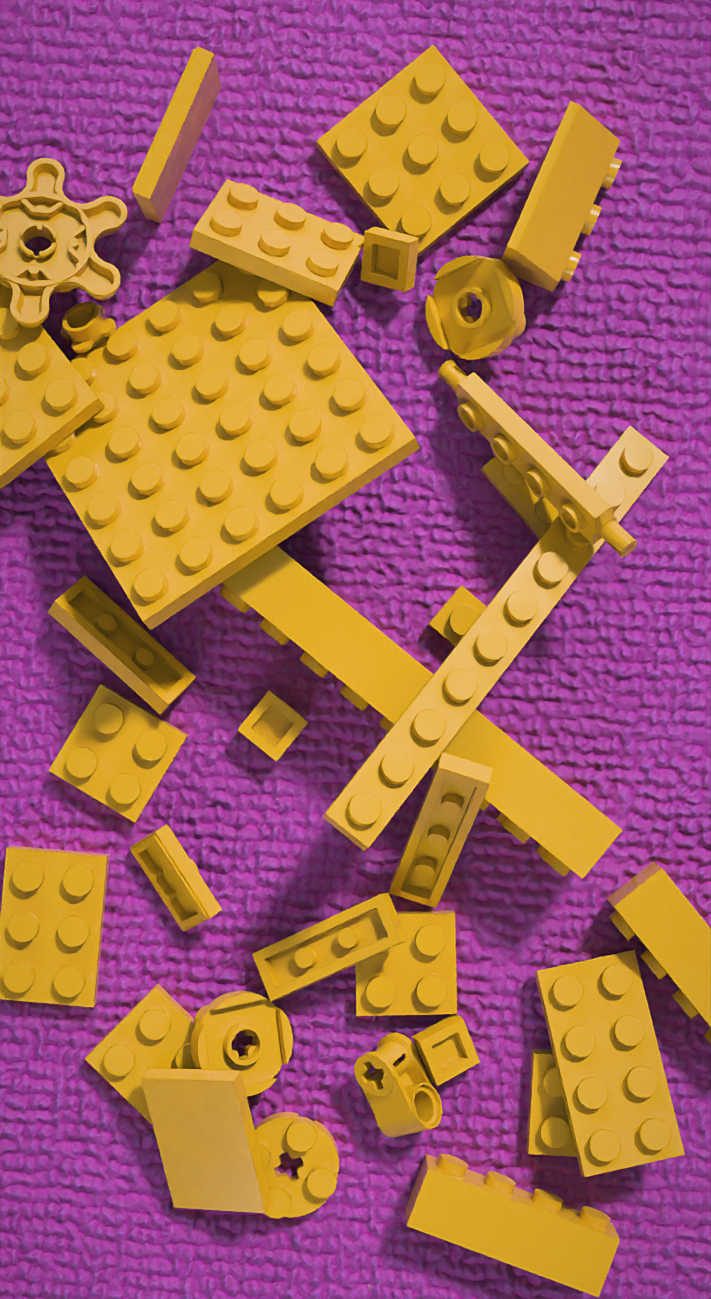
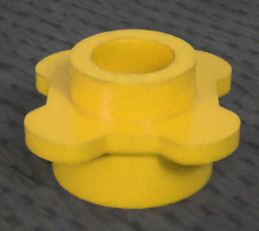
M82 302L70 308L64 315L60 333L64 339H70L73 342L71 347L75 353H85L91 348L98 346L105 337L112 335L116 330L115 321L104 316L105 310L101 305L93 302Z

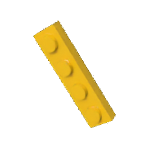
M445 752L441 753L392 877L389 894L437 908L490 786L494 768Z

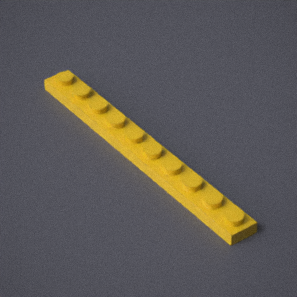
M629 426L585 481L612 507L613 514L617 518V523H619L669 457L633 427ZM558 515L322 817L363 851L368 849L605 540L601 538L592 545L580 532L573 533Z

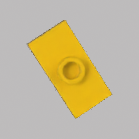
M168 824L129 847L183 932L212 918L222 910L199 874L198 867L188 857Z

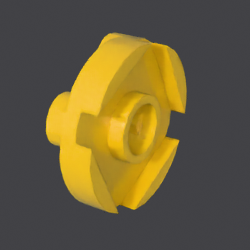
M461 256L449 261L439 269L433 279L438 280L434 286L433 295H427L425 314L432 337L444 350H451L454 354L459 355V358L466 360L486 359L503 352L510 346L514 338L523 333L526 326V317L523 313V294L517 278L505 261L484 256ZM473 294L482 303L479 319L476 316H468L466 308L472 304L471 295Z
M233 991L223 994L214 999L210 1005L203 1006L194 1018L195 1027L191 1036V1055L195 1068L200 1070L241 1071L247 1096L259 1094L270 1088L277 1080L274 1076L280 1071L282 1064L287 1065L291 1057L293 1034L287 1016L272 1001L250 991ZM240 1031L244 1035L252 1036V1044L245 1046V1055L239 1057L236 1050L232 1049V1041Z
M281 1112L264 1118L254 1126L272 1200L270 1207L264 1214L270 1218L279 1219L282 1217H300L315 1211L333 1194L337 1185L339 1152L333 1136L323 1124L315 1119L313 1122L307 1117H301L299 1113ZM288 1152L292 1159L299 1157L302 1159L303 1164L297 1168V1175L289 1176L287 1173L278 1172L276 1167L281 1164V1154Z

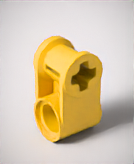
M398 1032L388 1033L380 1039L375 1051L366 1052L357 1059L354 1064L356 1080L363 1089L375 1114L377 1125L383 1134L387 1137L395 1138L433 1129L438 1126L443 1113L440 1096L432 1086L419 1058L417 1048L408 1037ZM402 1055H405V1058L401 1062L397 1060ZM374 1066L376 1070L369 1074V1069Z

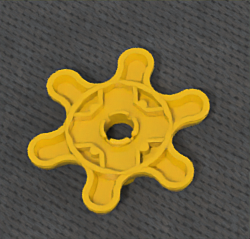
M40 158L29 165L26 187L22 192L11 197L0 196V284L12 289L11 315L15 321L26 328H36L46 320L50 311L49 300L55 292L64 293L77 288L95 299L106 300L110 299L121 285V276L118 269L99 258L94 251V245L99 239L120 231L127 221L128 211L126 205L122 200L113 196L100 197L86 204L70 201L63 192L64 168L59 162L50 158ZM45 237L52 244L48 249L40 251L39 256H35L32 250L25 247L29 239Z

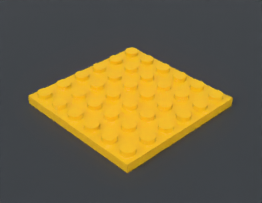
M218 260L116 329L112 335L105 337L101 344L70 360L105 407L47 452L43 458L141 620L152 630L420 449V446L415 436L310 297Z

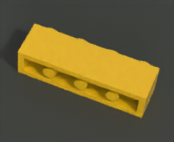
M652 862L607 898L608 902L616 910L608 917L627 940L634 935L637 936L647 949L640 957L659 980L665 975L670 977L679 989L672 994V997L690 1019H693L698 1014L710 1027L703 1035L711 1044V928L662 867Z
M442 1153L439 1158L428 1154L425 1155L405 1208L406 1226L590 1295L600 1296L620 1242V1238L608 1215L588 1206H582L581 1211L562 1205L563 1200L559 1196L543 1189H535L534 1193L515 1187L516 1183L514 1180L498 1172L488 1171L486 1176L468 1170L466 1162L449 1154Z

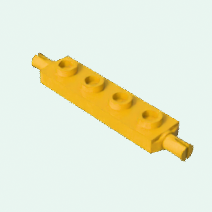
M448 360L442 364L438 370V377L442 378L456 392L455 395L459 399L457 412L464 425L472 432L479 431L490 442L497 458L505 465L512 464L524 476L525 483L531 492L540 499L546 498L558 510L562 522L573 533L580 532L592 545L603 538L622 558L629 555L635 549L637 540L617 523L612 507L476 373L473 372L468 376L455 364L454 360Z

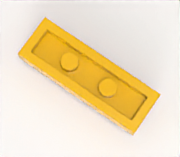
M85 575L56 599L48 610V613L160 715L196 678L194 674Z
M382 893L252 955L270 1001H275L407 942L408 939L389 893Z

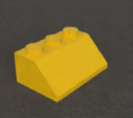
M570 101L501 259L508 264L516 277L551 292L555 290L560 279L570 282L582 255L573 250L580 233L590 236L602 207L593 204L601 186L610 190L622 163L621 160L614 157L620 140L581 105Z

